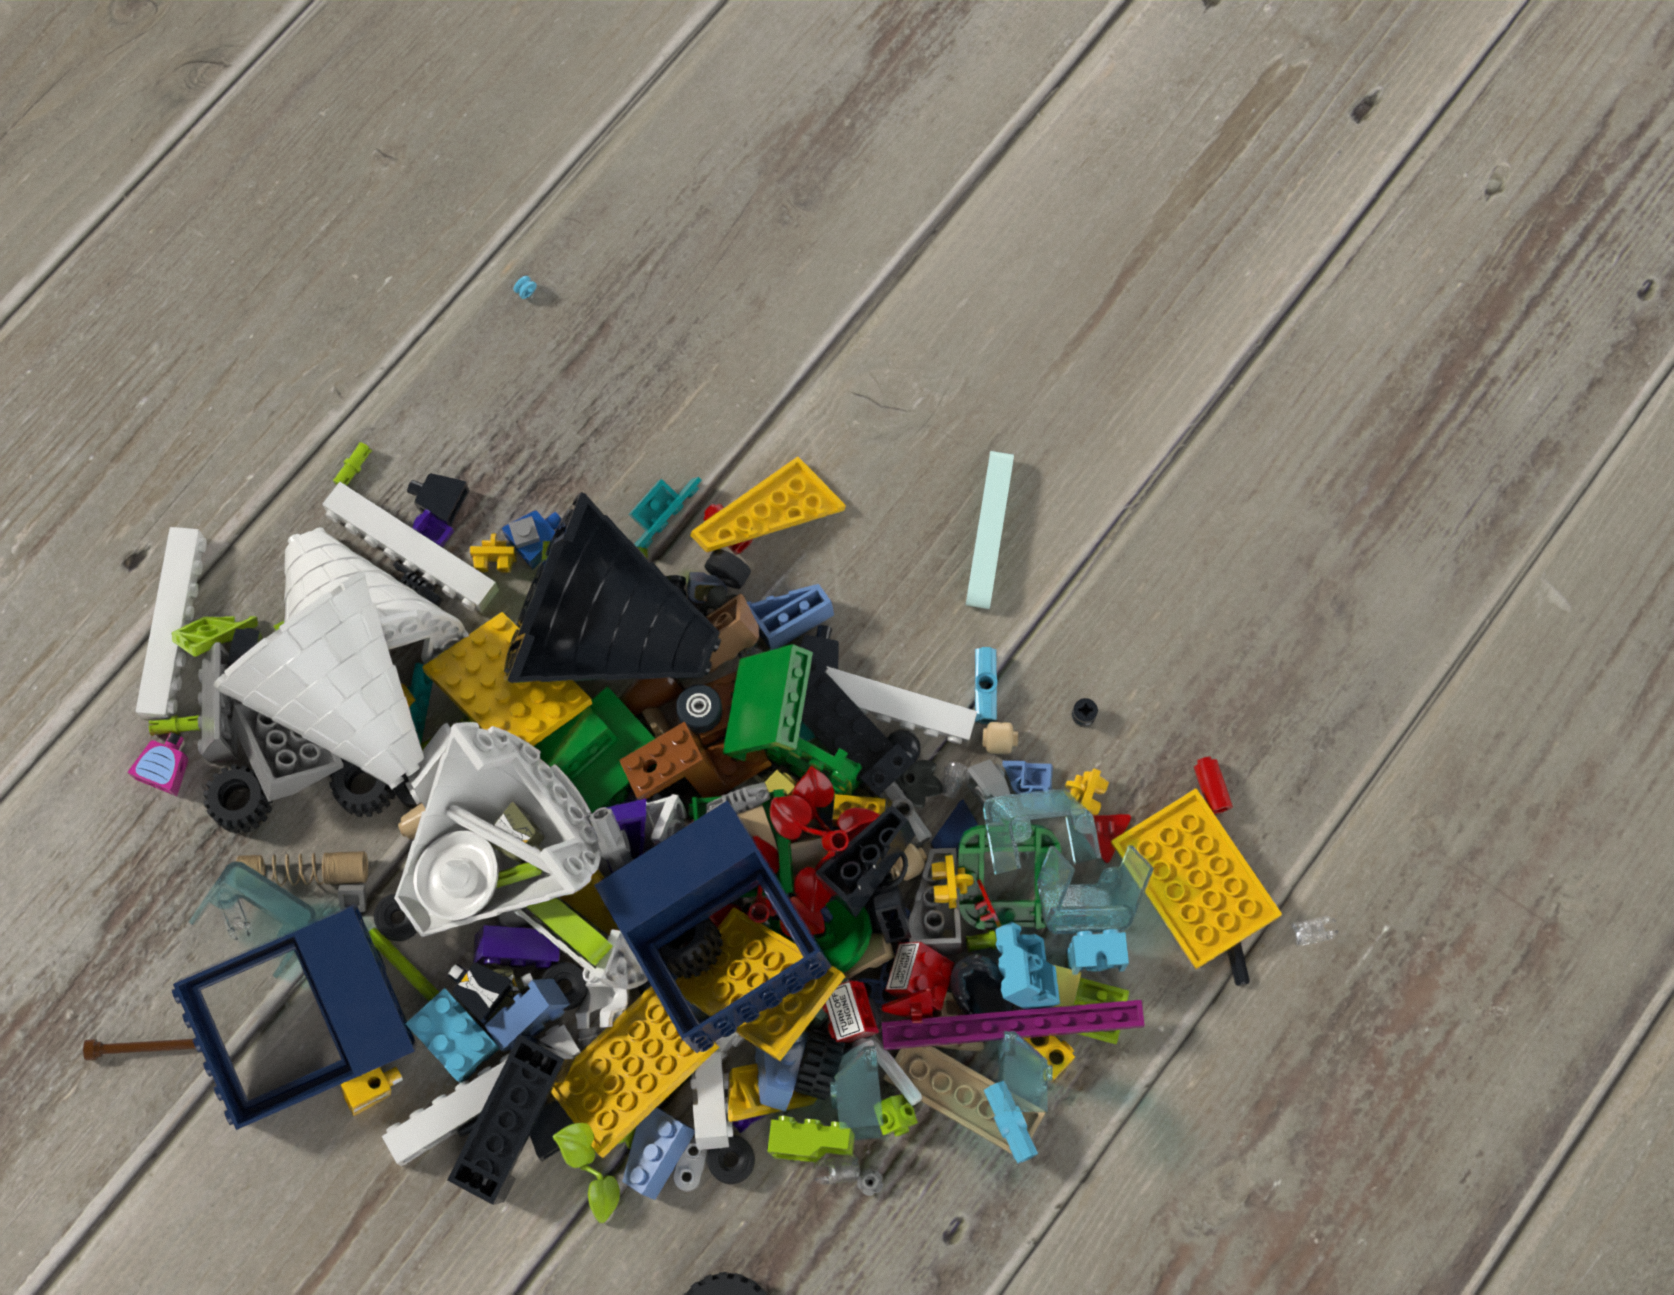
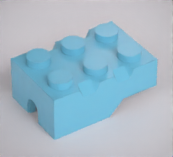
M1013 922L997 928L996 946L999 952L1002 953V956L999 958L998 967L1000 973L1005 977L1001 982L1003 999L1025 1010L1051 1008L1060 1004L1056 967L1046 961L1044 939L1036 934L1020 935L1021 926Z
M1118 929L1104 930L1103 934H1093L1092 931L1077 932V936L1072 937V942L1066 951L1068 969L1072 970V975H1078L1079 971H1082L1083 968L1093 972L1118 968L1119 972L1125 971L1129 964L1126 933H1119Z
M445 988L406 1023L409 1029L459 1083L466 1081L476 1071V1067L481 1062L487 1061L499 1050L496 1042Z

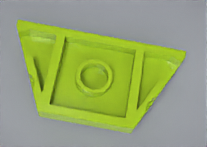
M235 616L202 617L171 632L172 642L196 657L210 650L214 643L220 642L223 644L231 642L235 629L257 627L258 619L257 616H250L242 622H235Z

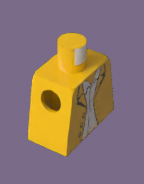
M396 1066L384 1073L379 1067L342 1083L341 1093L352 1115L355 1116L391 1095L390 1087L402 1081L403 1078ZM374 1083L380 1085L377 1089H372L369 1086Z

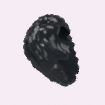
M972 954L955 964L950 977L951 992L964 1015L1013 1011L1015 1004L1003 999L1001 982L1005 977L1000 973L996 962L986 956Z

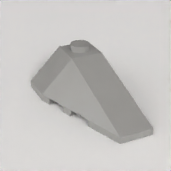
M989 759L968 768L965 784L997 825H1021L1004 778L1005 773L1000 765L997 763L994 765ZM1031 852L1018 853L1026 861L1029 859Z
M956 848L930 849L912 913L909 917L912 937L909 938V942H922L941 955L961 954L959 894L956 887L957 908H949V903L934 902L933 887L947 885L946 879L932 880L931 864L944 862L945 856L953 855L956 876Z

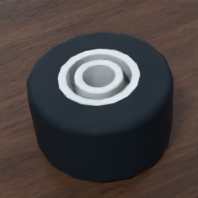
M703 684L692 685L686 688L677 700L678 718L681 723L685 721L694 733H706L713 730L719 724L722 717V703L718 693L711 687Z

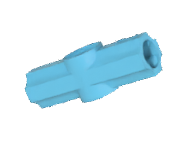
M991 647L975 649L974 691L975 711H977L975 722L981 724L997 722L996 649ZM986 681L992 685V688L986 690L981 688L979 684Z
M998 1082L984 1089L986 1098L995 1115L996 1125L1002 1137L1006 1138L1017 1164L1038 1155L1026 1129L1028 1128L1019 1107L1015 1106L1005 1082Z

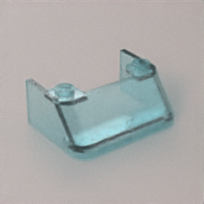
M1064 789L995 796L989 798L984 803L983 812L995 875L1021 869L1017 843L1025 842L1030 838L1032 833L1030 820L1065 816L1074 864L1101 858L1093 815Z
M1128 845L1120 867L1105 869L1101 873L1097 884H1070L1075 869L1054 846H1050L1037 879L1046 927L1053 934H1072L1080 931L1101 933L1108 929H1118V932L1126 930L1133 922L1154 868L1133 845Z
M235 861L225 867L188 923L197 925L210 904L220 909H229L241 897L283 924L277 934L278 937L315 921L316 912L311 905L245 863ZM294 950L286 954L272 976L275 978L280 977L294 956Z
M1004 1031L998 1049V1082L1004 1081V1111L1047 1112L1048 1081H1052V1065H1048L1047 1059L1015 1031Z
M875 1045L864 1046L835 1076V1082H830L832 1109H837L840 1129L851 1128L855 1134V1140L882 1138L880 1126L883 1125L876 1047Z

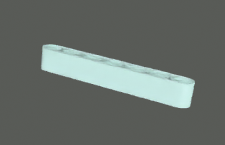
M990 451L966 606L990 609L1014 454Z

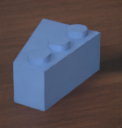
M819 584L789 591V594L778 597L769 596L763 601L747 602L759 626V635L770 650L784 646L834 616L832 602Z
M554 979L532 980L528 984L529 991L523 996L521 993L517 994L513 998L515 1002L508 1008L503 1007L485 1025L501 1051L512 1050L519 1035L535 1036L545 1029V1023L549 1020L554 1021L565 1013L563 1009L570 1005Z
M802 1032L781 1061L755 1046L761 1104L786 1112L794 1091L808 1032Z
M657 1106L636 1127L622 1182L640 1194L656 1200L695 1134V1130Z

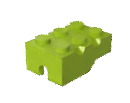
M779 1116L778 1120L771 1119L767 1152L772 1154L773 1158L815 1163L827 1153L853 1156L855 1134L851 1128L847 1127L846 1123L831 1122V1126H823V1124H820L821 1121L816 1119H805L803 1124L794 1121L795 1118L788 1116Z

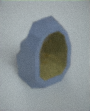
M690 572L687 583L688 600L696 603L707 602V595L712 588L724 585L726 592H728L727 586L714 575H707L704 572Z

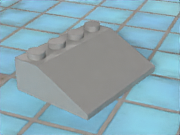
M220 642L213 644L203 658L202 669H199L198 672L199 682L202 683V692L198 694L199 706L202 707V716L198 717L199 730H202V739L198 740V751L207 762L238 760V736L232 725L234 705L238 704V700L217 691L213 686L217 678L222 676L224 671L229 668L227 664L229 654Z
M242 703L234 705L232 725L268 802L293 795L343 768L344 764L341 758L332 754L331 751L303 738L302 735L272 721L271 718Z

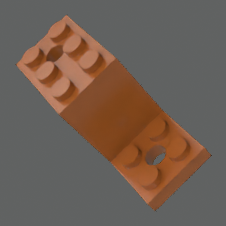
M685 721L619 760L638 800L650 798L683 777L687 778L703 798L718 797L772 765L764 749L746 753L745 761H734V758L723 754L725 739L706 749ZM657 764L653 772L647 773L649 766Z

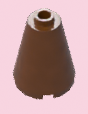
M635 678L619 699L637 718L643 715L642 711L646 709H656L677 700L685 688L681 682L677 684L678 680L676 678Z

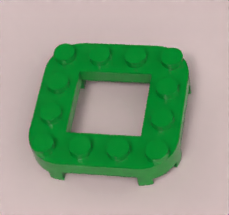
M798 737L796 750L790 751L779 746L765 749L766 754L769 755L768 758L778 767L782 765L789 769L788 772L798 779L804 777L810 766L820 770L833 785L834 799L835 794L853 796L860 785L856 778L862 768L861 765L846 758L848 753L840 748L836 755L832 756ZM800 757H803V758H805L806 760H808V761H810V762L808 763V762L804 761L803 759H801Z
M978 825L964 832L958 845V868H965V873L973 876L974 883L967 887L966 894H960L958 888L960 912L969 924L984 930L985 928L998 927L994 918L986 921L980 920V916L990 913L986 908L988 905L978 910L974 907L976 903L984 900L977 880L980 879L984 886L985 852L1034 851V900H990L1001 925L1013 922L1021 927L1042 929L1054 921L1058 913H1060L1062 906V850L1052 830L1041 825Z

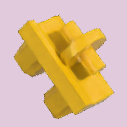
M492 533L490 540H482V546H470V555L474 568L479 572H488L489 562H497L498 572L510 573L513 562H517L515 548L506 547V540H498L497 533Z
M1094 768L1091 772L1085 771L1083 776L1076 775L1074 781H1066L1065 788L1071 791L1068 798L1074 800L1070 813L1090 816L1099 814L1101 803L1092 799L1094 792L1100 795L1104 794L1109 784L1107 780L1100 776V770Z
M953 855L945 856L944 862L931 864L932 880L946 879L947 885L933 887L934 902L949 903V908H957L956 887L959 888L960 894H966L967 887L974 883L972 875L965 873V868H958V875L955 876Z

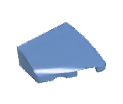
M1003 761L1002 765L1007 772L1022 810L1029 813L1050 815L1053 765L1026 763V761Z

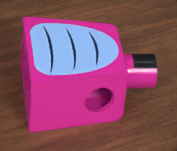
M170 733L165 744L154 740L150 741L131 766L128 774L134 780L177 797L188 764V757L179 751L184 738Z

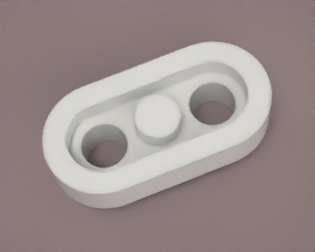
M862 1038L854 1042L852 1047L844 1050L840 1063L842 1070L862 1062L874 1053L877 1048L873 1040L867 1041L866 1038Z
M692 1138L676 1165L674 1173L676 1186L685 1192L693 1191L699 1186L707 1157V1149L699 1150L696 1156L689 1154L691 1147H697L695 1138ZM684 1173L692 1175V1179L689 1182L682 1180Z

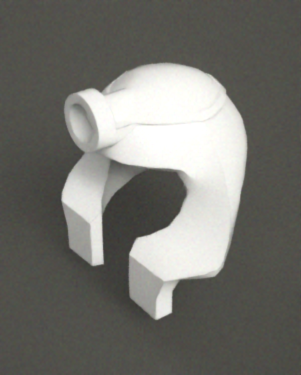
M584 968L583 978L587 981L586 987L588 991L581 1006L575 1012L577 1029H589L590 1013L597 1009H601L600 1027H612L613 1022L626 1010L630 991L629 989L609 987Z

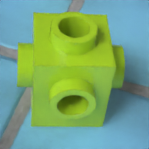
M903 1094L891 1096L873 1105L883 1135L894 1133L895 1137L910 1132L909 1127L918 1123L912 1105H910Z

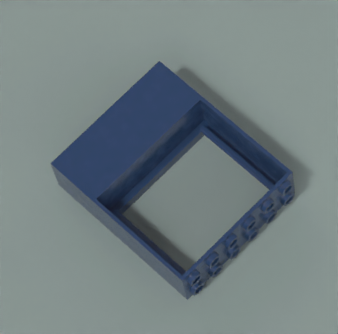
M728 800L594 885L680 1037L696 1053L709 1050L715 1041L721 1037L732 1035L736 1032L737 1027L745 1022L754 1021L759 1017L760 1012L767 1008L776 1007L782 1002V998L790 993L795 994L801 991L807 982L812 979L821 978L832 967L747 827ZM760 885L804 958L700 1024L660 956L658 949Z
M356 903L180 978L173 984L175 988L172 989L173 997L177 1004H182L185 1011L182 1014L184 1023L188 1029L192 1027L195 1034L193 1038L194 1046L198 1053H203L206 1060L203 1062L204 1069L209 1077L213 1076L216 1086H214L216 1097L219 1101H224L227 1108L224 1111L226 1120L230 1126L234 1124L236 1130L413 1053L417 1047L412 1031L406 1025V1017ZM294 950L341 1060L248 1100L201 990Z

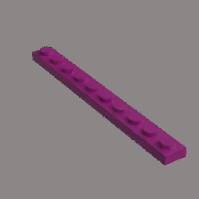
M1142 1000L925 1018L922 1019L923 1023H912V1020L882 1022L884 1050L1144 1028L1145 1023Z

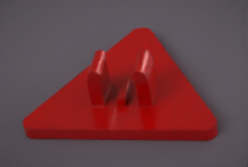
M1131 815L1078 816L1076 818L1077 824L1104 863H1109L1116 850L1111 841L1125 832L1131 820Z
M979 879L977 883L984 896V900L976 903L974 907L978 910L988 905L986 908L990 913L980 916V920L986 921L994 918L999 928L1002 925Z
M925 988L883 1004L882 1011L910 1018L912 1023H923L922 1019L933 1018L931 989Z

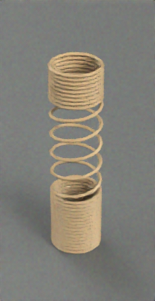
M365 851L325 852L322 858L323 881L321 883L316 875L315 853L312 854L313 869L309 883H306L303 876L301 853L299 854V875L295 884L292 882L289 873L288 854L285 857L286 875L282 884L279 883L276 875L275 854L272 856L273 875L269 884H266L264 880L265 864L262 855H239L235 864V878L239 888L262 887L263 883L269 887L273 883L274 877L279 886L285 884L287 877L293 886L298 884L300 877L307 886L311 884L314 876L319 885L323 883L326 885H337L340 883L365 884L368 879V857Z

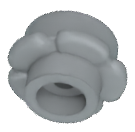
M599 1027L578 1031L580 1039H577V1041H583V1045L588 1046L600 1035Z
M866 1169L861 1173V1177L858 1178L857 1185L859 1189L863 1190V1194L872 1196L874 1193H879L882 1190L883 1183L881 1180L883 1178L878 1171ZM869 1180L873 1181L872 1185L868 1184Z

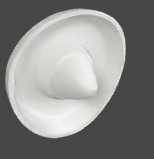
M471 831L448 833L428 846L420 856L414 872V889L422 906L431 914L447 920L467 919L480 912L492 898L498 882V862L492 846L485 838Z

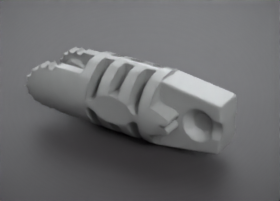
M765 782L746 786L727 795H722L721 798L715 799L713 802L710 801V803L706 804V812H710L728 800L738 814L755 808L771 799Z

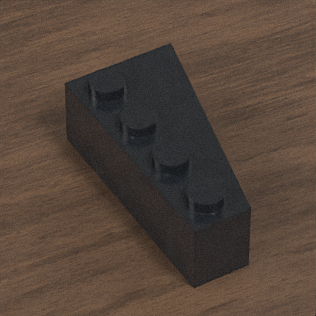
M891 805L852 839L846 849L839 851L815 872L823 888L855 918L915 837L909 820Z

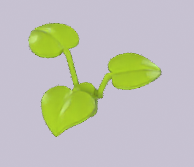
M586 1123L571 1124L557 1132L553 1138L558 1144L565 1162L570 1167H580L581 1170L588 1171L597 1177V1180L592 1181L589 1185L588 1201L596 1220L599 1223H604L618 1205L620 1188L613 1176H605L603 1178L600 1172L588 1166L595 1159V1151L591 1146L594 1140L592 1128ZM636 1127L618 1144L625 1141L627 1148L631 1149Z

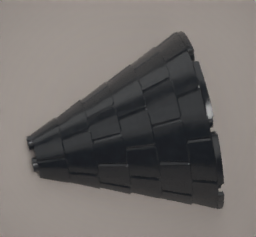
M580 492L573 500L574 510L567 509L546 549L545 555L548 556L547 560H543L533 578L517 620L518 624L521 625L520 629L515 630L508 648L504 672H506L504 680L510 683L532 681L653 679L667 677L703 678L704 675L707 676L712 666L710 661L712 653L718 650L721 639L718 638L720 631L695 608L677 586H674L653 562H650L607 514L604 515L586 493Z

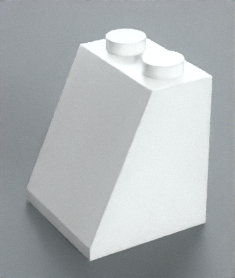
M448 723L441 726L422 751L424 759L418 763L421 768L408 777L409 781L405 783L416 804L422 802L425 809L442 753H445L450 737L451 728Z

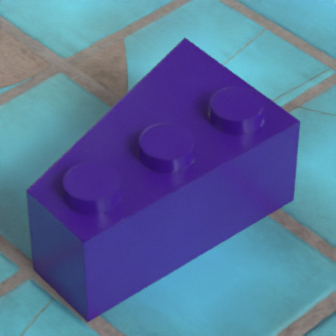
M646 799L607 807V809H612L620 830H624L627 835L632 858L636 859L643 854L645 838ZM608 862V865H609V868H610V872H611V874H612L613 871H612L611 866H610V864H609V862Z
M484 925L475 934L473 963L476 962L480 965L489 966L504 965L517 968L536 966L537 969H549L559 962V948L536 929Z

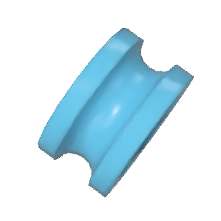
M523 276L516 282L513 290L515 293H519L520 298L526 299L533 294L537 284L531 281L529 276Z

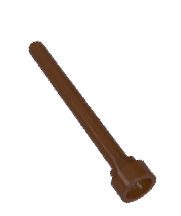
M89 1039L84 1041L83 1056L85 1061L97 1060L103 1054L196 1048L193 1039L103 1044L102 1041L98 1042L97 1039Z

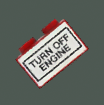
M922 942L899 943L885 991L899 999L922 989L930 988L932 1010L942 1011L951 972L955 963Z
M847 981L839 984L822 1006L825 1013L828 1012L831 1022L828 1023V1029L832 1038H836V1042L850 1043L879 1033L864 983Z

